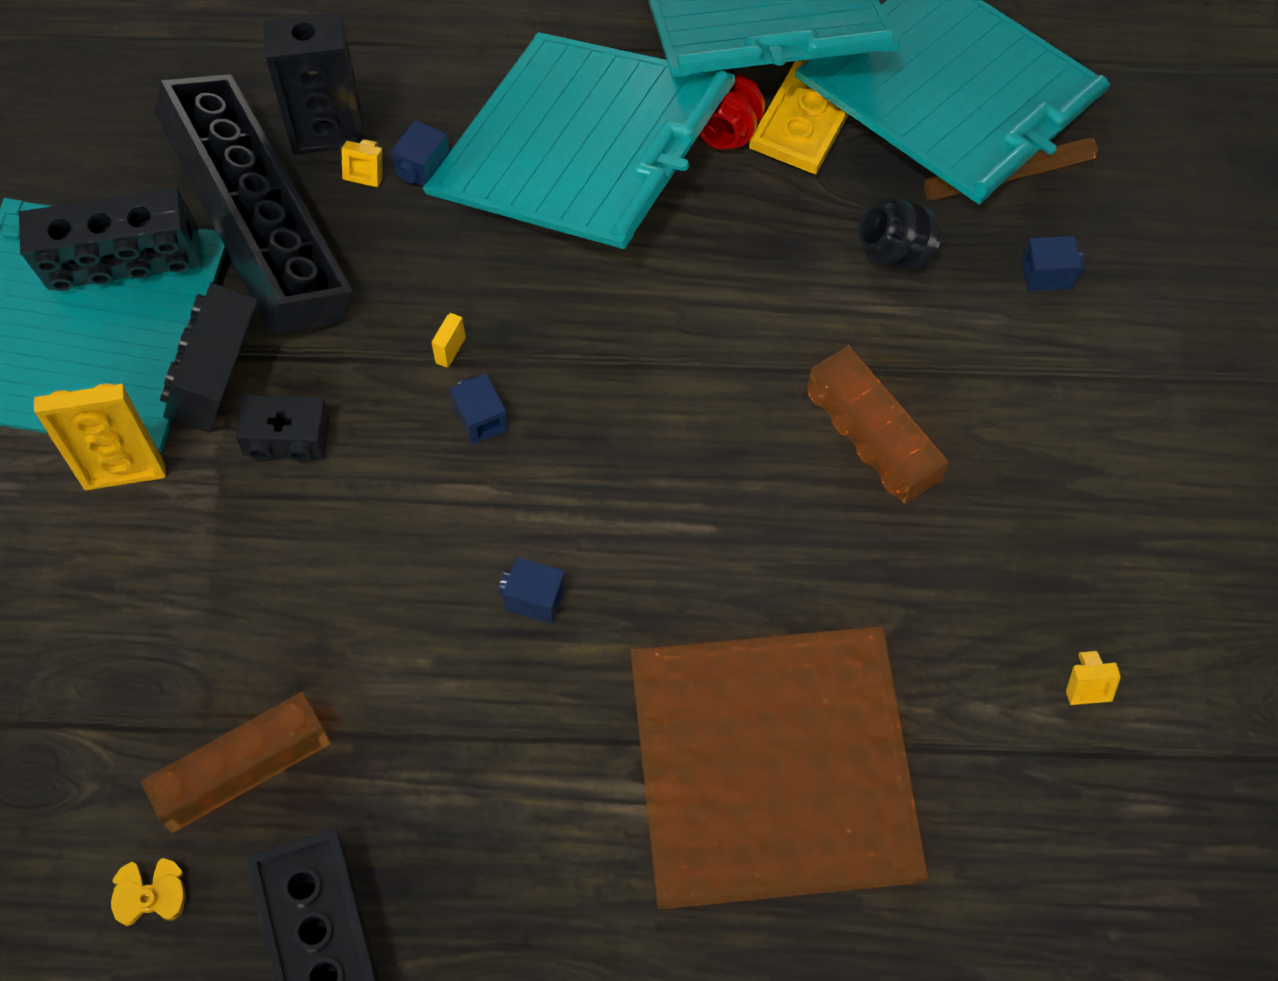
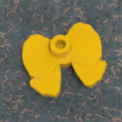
M162 858L157 863L152 885L143 886L142 876L136 863L130 862L121 867L113 878V883L117 885L114 888L111 899V909L115 919L125 926H130L143 913L155 911L165 920H175L182 914L186 902L183 882L178 879L183 876V871L174 861Z

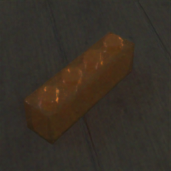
M850 346L845 347L811 368L807 387L811 400L818 407L822 406L827 411L836 430L841 435L848 436L856 446L860 459L865 464L873 466L881 476V481L890 494L897 495L906 504L942 481L949 461Z
M302 691L140 782L159 820L171 833H174L331 743Z

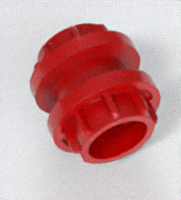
M740 73L734 74L736 82L728 94L724 96L700 133L703 141L719 150L739 148L747 144L765 112V100L757 87V83Z

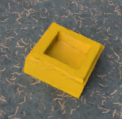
M452 313L447 315L432 340L436 364L449 368L466 339L462 317Z

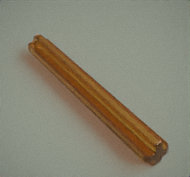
M1086 138L1056 146L1057 149L1054 154H1047L1043 150H1039L1006 181L1094 159L1098 152V146L1093 138ZM940 177L930 178L925 181L924 192L928 200L933 201L961 193Z

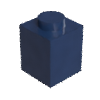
M414 120L391 150L395 173L408 183L415 182L424 187L449 154L447 134Z
M1075 236L1029 238L1022 257L1027 291L1073 289L1078 275L1084 271L1085 264L1083 252L1077 249Z
M487 373L478 377L465 378L456 386L450 388L453 409L472 445L509 430L506 410Z
M516 557L512 570L504 571L498 592L503 595L505 611L553 624L566 588L564 570Z

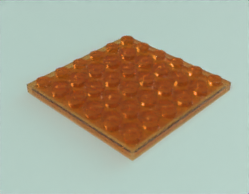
M883 626L631 650L632 675L657 909L926 882L928 875Z

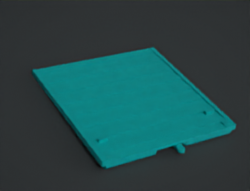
M648 0L672 77L766 64L781 66L785 62L874 51L888 52L900 50V40L879 0Z
M887 0L882 4V7L900 40V50L888 52L874 51L810 59L796 69L795 77L979 205L1040 149L1047 154H1054L1057 147L1050 140L1096 99L1100 98L1109 89L1111 84L1105 76L1095 74L983 0Z
M538 32L430 180L424 185L423 190L425 194L625 249L675 170L685 171L689 168L688 160L683 158L724 96L728 94L736 82L734 74L720 70L672 77L668 62L665 59Z
M4 198L0 207V426L47 433L34 413V397L50 395L52 392L59 390L71 392L94 388L99 384L108 383L116 385L123 383L155 446L162 453L172 420L163 418L167 403L161 402L160 397L165 386L164 381L171 362H174L178 352L177 348L184 328H187L191 318L190 313L197 294L205 296L210 282L217 283L227 252L217 231L199 229L201 267L189 268L187 271L180 273L169 271L150 274V276L142 279L130 277L112 280L104 285L86 284L73 286L65 291L48 290L20 254L19 211L50 206Z

